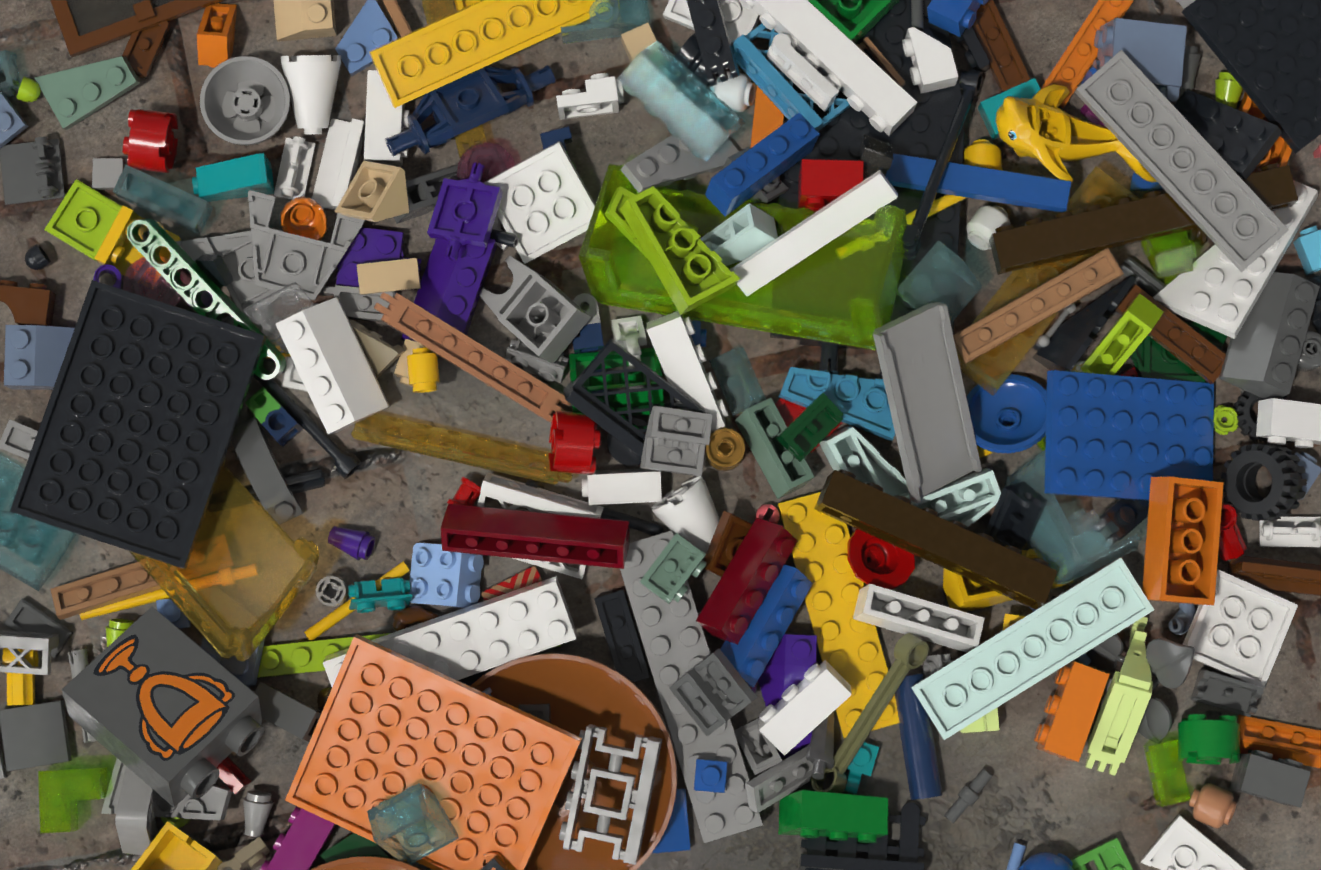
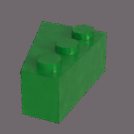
M808 790L789 794L779 800L778 835H800V837L804 838L826 836L830 840H848V837L858 838V842L875 843L876 838L888 835V798Z

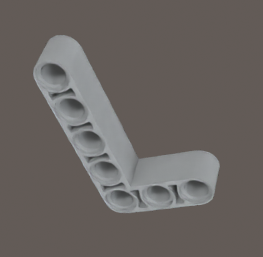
M127 766L125 767L118 800L115 824L122 853L142 855L158 834L153 811L157 792Z

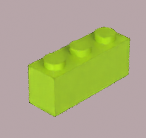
M1139 293L1093 349L1080 370L1084 373L1115 375L1151 332L1164 311Z

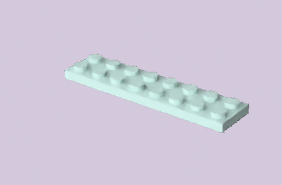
M1119 558L911 688L941 737L945 740L1154 611V608L1122 558Z

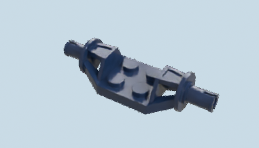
M548 65L526 76L517 67L511 70L489 66L483 67L425 94L414 113L407 116L409 129L392 137L385 138L386 145L393 157L416 145L424 154H428L430 152L429 148L451 141L452 137L503 114L506 116L525 104L528 107L533 106L532 92L554 84L556 82L554 74ZM497 83H514L516 89L503 93ZM432 113L436 123L423 130L421 123Z

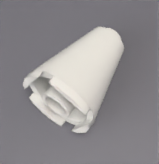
M331 55L291 56V62H289V56H281V65L288 86L297 127L304 128V134H322V128H328L341 65V55H333V61H331Z
M696 476L682 483L683 487L675 492L671 490L664 495L662 502H656L652 506V511L673 533H678L700 551L702 550L706 553L720 519L705 480L701 476Z

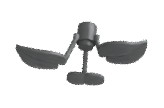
M1117 634L1086 652L1087 656L1091 659V664L1103 671H1111L1117 666V661L1124 662L1126 657L1120 655L1123 651V642ZM1163 638L1154 639L1148 644L1146 659L1150 665L1151 674L1157 676L1153 681L1152 692L1159 683L1167 688H1177L1184 683L1192 666L1194 647L1181 645ZM1156 697L1150 698L1137 730L1145 738L1155 743L1162 742L1172 725L1170 710L1162 700Z

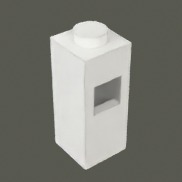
M643 468L595 470L594 474H587V479H582V497H588L589 505L662 502L661 471Z

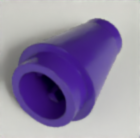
M334 526L329 533L328 543L357 560L361 558L368 560L375 546V537L370 536V533L367 531Z

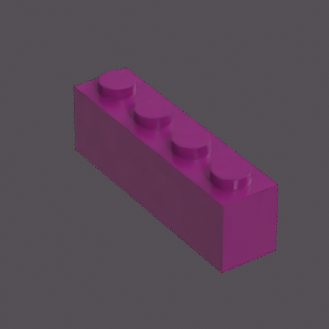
M296 806L288 820L292 824L287 834L281 833L273 846V849L276 850L271 862L266 859L260 870H311L337 825Z

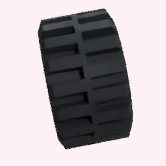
M1277 444L1245 445L1241 447V451H1235L1231 454L1233 460H1227L1224 464L1227 468L1226 472L1221 473V479H1225L1223 492L1227 493L1224 500L1227 504H1233L1232 507H1234L1236 513H1241V517L1245 519L1260 521L1281 519V517H1287L1292 514L1291 509L1299 507L1300 503L1297 500L1305 496L1306 492L1302 491V486H1307V479H1302V474L1306 472L1304 466H1298L1299 457L1291 455L1292 451L1287 447H1281V445ZM1263 465L1269 470L1272 477V488L1265 499L1259 495L1255 485L1256 474Z

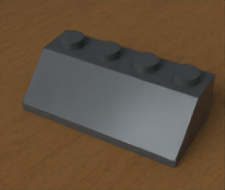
M1274 272L1235 339H1230L1219 379L1263 399H1280L1290 394L1320 286L1295 274Z

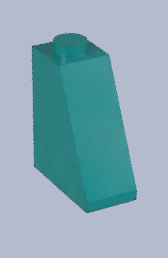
M264 153L196 167L197 176L192 177L194 194H199V198L203 202L248 197L249 190L267 195L274 194L275 192L272 164Z

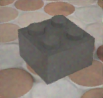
M1249 749L1248 754L1240 753V762L1235 765L1229 789L1286 806L1301 808L1311 771L1302 769L1303 763L1286 758H1278V762L1273 761V754L1260 750Z

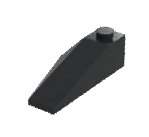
M1131 275L1061 324L1050 337L1048 346L1042 347L1037 341L1033 346L1037 352L1032 358L1050 371H1071L1093 341L1092 337L1103 327L1108 320V315L1118 306L1136 278Z

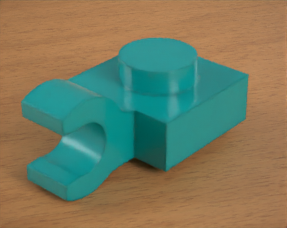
M865 742L862 744L847 768L849 773L844 789L845 792L857 794L861 775L871 776L879 750L878 746Z

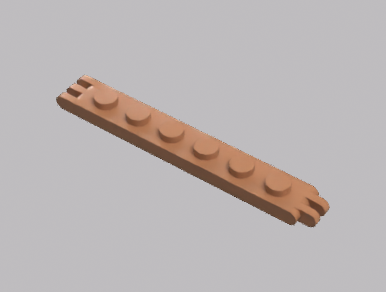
M383 292L380 298L389 303L388 308L379 303L375 304L374 309L384 314L381 318L383 322L547 422L551 423L553 411H566L557 405L559 401L564 405H571L565 400L563 394L402 295L396 293L393 298Z

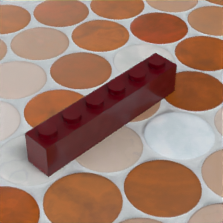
M448 504L440 528L442 551L624 569L630 545L629 521Z

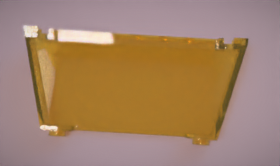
M225 458L186 569L131 551L129 552L222 658L228 659L236 656L238 661L244 662L249 659L317 571L320 553L316 544L311 540L308 541L300 537L294 542L225 466Z

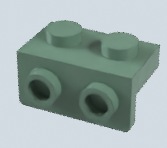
M676 533L639 583L667 604H670L672 600L678 603L689 589L684 585L689 577L693 575L697 578L707 565L703 560L706 553L702 550L700 551Z

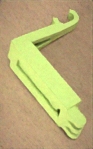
M1142 617L1132 624L1127 655L1120 672L1115 671L1088 740L1087 753L1089 755L1085 765L1086 768L1092 769L1095 760L1099 761L1097 771L1104 772L1106 765L1111 764L1109 774L1116 775L1120 763H1125L1151 698L1153 681H1151L1150 665L1146 659L1145 639L1147 633L1144 632L1148 621L1146 617Z

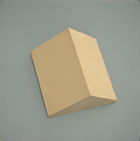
M363 161L335 212L344 216L372 222L409 213L405 171L401 167Z

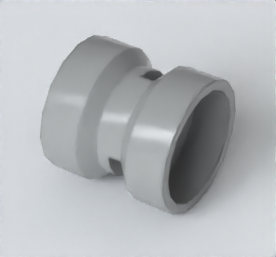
M326 576L318 582L316 596L323 605L339 607L348 599V586L338 577Z

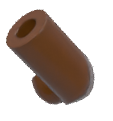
M412 605L398 610L394 614L392 626L395 630L399 631L408 628L410 624L415 622L422 623L437 618L439 615L420 606Z

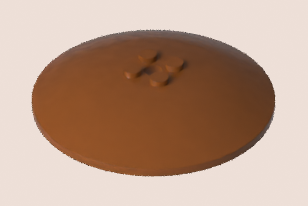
M542 653L515 659L494 668L475 681L470 687L481 692L490 687L492 697L518 709L519 704H550L551 724L576 736H579L581 730L586 731V727L592 724L596 725V727L607 728L605 744L633 749L637 735L662 739L640 856L636 865L624 863V860L612 859L615 843L586 838L582 852H577L573 849H563L564 841L559 840L562 822H568L570 810L565 809L568 792H574L576 780L571 779L574 761H580L582 749H578L525 870H637L651 855L666 831L672 816L677 792V763L673 743L663 718L646 694L630 679L606 664L590 658L564 653ZM593 737L586 778H590L593 766L608 769L611 754L595 750L596 737ZM641 747L638 759L624 756L622 759L620 772L636 775L634 788H638L646 749L644 747ZM598 777L593 804L621 810L627 782ZM584 798L581 799L574 834L575 839H578L581 827L594 830L597 827L599 815L583 811ZM629 808L626 820L611 817L608 833L624 836L622 849H626L634 811Z

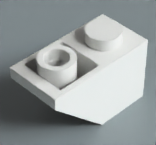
M915 27L908 28L906 39L902 40L903 50L906 57H911L913 67L910 68V75L913 85L919 86L920 94L955 86L959 76L951 48Z

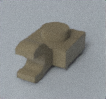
M259 836L236 852L234 858L221 863L217 869L247 870L250 867L254 869L263 864L267 859L266 855L271 852Z

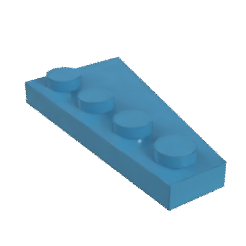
M789 368L779 394L780 398L807 408L820 394L824 393L843 413V420L841 422L890 441L894 439L895 430L883 379L873 380L859 378L854 375L846 374L844 376L830 374L825 371Z

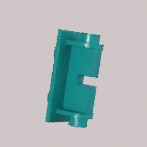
M403 577L382 579V591L376 590L375 580L354 582L353 585H348V596L355 598L351 599L349 610L357 609L358 613H369L375 611L376 607H387L388 610L404 609L405 605H409L412 599V594L405 595V592H410L409 580H403Z

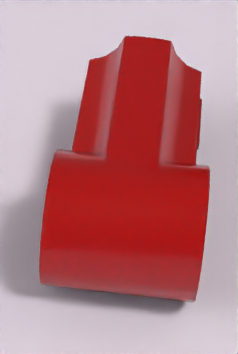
M1222 502L1218 554L1222 560L1227 561L1242 556L1247 547L1236 524V510L1234 507Z

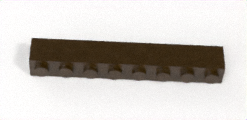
M834 470L827 476L814 508L815 510L1035 610L1046 604L1058 572L1050 568L1048 562L1039 558L1030 559L1022 555V551L1016 547L1009 545L1004 547L994 542L995 539L987 534H975L967 530V526L955 520H950L949 522L939 517V513L932 509H920L912 505L911 500L904 496L887 494L883 492L884 489L875 483L867 482L865 484L855 479L856 476L849 471Z

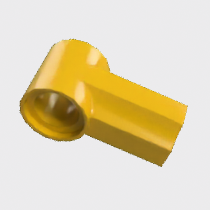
M3 648L2 664L9 665L16 657L8 648ZM17 649V650H18L20 653H22L25 649ZM31 650L24 658L32 667H38V650ZM20 662L16 664L18 666H23ZM7 673V706L35 705V674Z

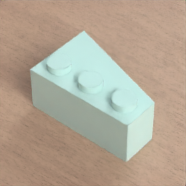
M844 427L825 437L819 443L833 471H849L856 476L855 479L865 484L867 482L875 483L884 489L883 492L887 494L904 496L910 500L907 483L900 475L901 473L895 467H892L854 427Z
M984 468L980 472L963 476L925 495L918 504L915 502L911 504L920 509H932L939 513L940 518L949 522L950 520H955L968 527L997 504L1001 491L993 470Z

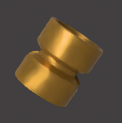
M718 429L710 435V443L706 445L705 449L706 459L717 470H733L743 459L745 444L741 435L733 429Z

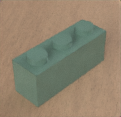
M772 398L746 409L735 419L738 428L777 499L804 487L814 478L805 458L799 462L776 439L787 426Z

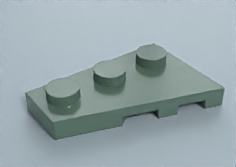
M123 56L35 77L59 123L66 130L140 84L129 61Z

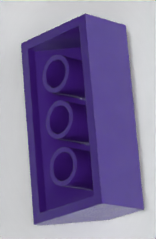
M489 238L487 247L470 244L461 245L457 261L453 262L444 258L449 242L436 239L420 283L421 289H418L414 303L467 335L480 298L479 292L484 286L497 249V243ZM405 334L402 335L401 340L405 341V339L414 341Z

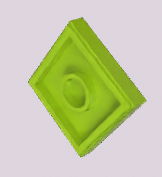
M76 179L44 230L95 260L94 258L122 206Z

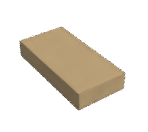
M418 258L357 264L360 295L421 289Z

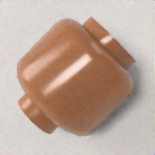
M1207 783L1201 790H1194L1189 806L1194 807L1193 817L1195 820L1213 828H1220L1223 824L1229 825L1237 802L1233 801L1232 792L1212 783Z

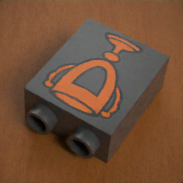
M153 607L147 610L61 689L69 716L173 807L180 803L188 794L193 799H198L205 795L219 777L220 771L216 767L232 752H235L238 756L247 754L259 742L264 732V727L261 726L262 716L259 697Z

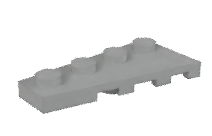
M708 112L627 162L620 170L638 193H641L652 186L660 188L670 185L677 180L695 178L698 174L705 172L713 173L720 171L728 157L739 151Z
M116 758L101 814H116L126 767L118 758ZM214 784L202 797L193 799L188 794L175 807L157 793L153 810L155 817L224 820L233 790Z

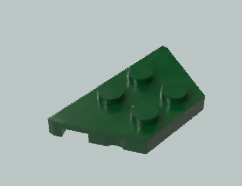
M1185 322L1219 350L1222 349L1227 338L1226 335L1196 322ZM1148 335L1130 356L1139 377L1205 382V379Z

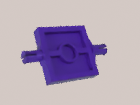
M477 163L472 164L469 179L453 180L444 178L427 234L430 238L449 242L446 254L444 255V258L449 261H457L461 245L470 244L487 247L503 191L500 187L489 186L480 182L485 166L480 163L478 165Z
M361 228L337 265L336 285L359 288L357 264L410 259L404 257L402 249L404 233ZM421 258L418 259V264H422Z

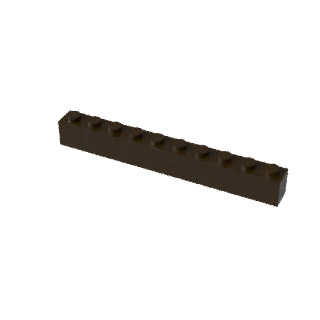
M1278 163L1269 164L1261 167V172L1250 174L1247 180L1242 179L1271 211L1292 207L1298 201L1289 165L1279 167ZM1158 190L1144 194L1143 199L1132 201L1131 197L1116 200L1113 202L1114 206L1102 208V204L1092 205L1084 208L1083 213L1073 215L1072 211L1056 214L1054 216L1055 219L1043 222V218H1035L1026 221L1023 227L1013 228V225L1001 226L995 229L996 233H992L989 242L997 274L999 275L1200 227L1168 193L1161 194V191Z

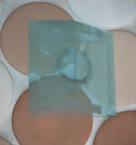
M938 240L899 285L896 294L915 310L930 303L940 302L947 304L950 323H952L982 288V284L966 263Z
M420 783L408 787L402 793L381 802L378 806L367 811L374 842L399 861L412 864L459 839L458 833L436 796Z

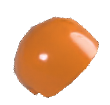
M303 196L292 199L286 203L280 213L283 232L320 241L327 231V218L324 209L319 203L309 197Z

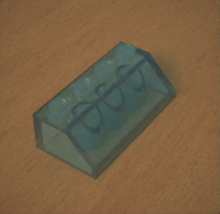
M659 41L641 51L618 77L623 89L628 94L640 99L645 104L644 107L648 113L654 117H659L667 125L668 131L673 136L684 140L689 145L690 151L696 157L703 158L706 162L746 123Z

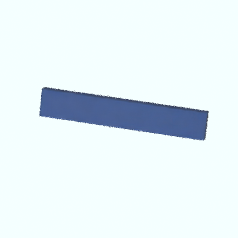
M890 153L886 178L892 186L925 191L936 160ZM949 162L937 193L1062 213L1067 210L1071 181Z

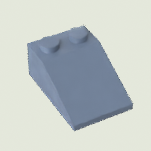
M6 325L4 386L12 390H53L75 328L41 325Z

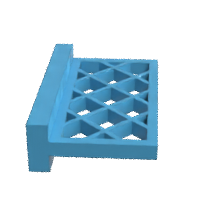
M760 24L746 36L743 34L734 40L732 48L736 63L788 120L800 113L819 132V130L850 107L847 99L835 98L833 104L829 107V114L821 119L813 110L814 101L806 94L798 93L793 88V82L784 73L777 71L773 63L766 59L768 58V50L757 49L751 42L756 37L769 39L770 47L775 35L779 34L774 32V29L770 30V32L766 31L768 28Z

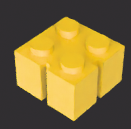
M167 821L131 870H218V866L223 862L212 852L195 840L193 841L188 835Z

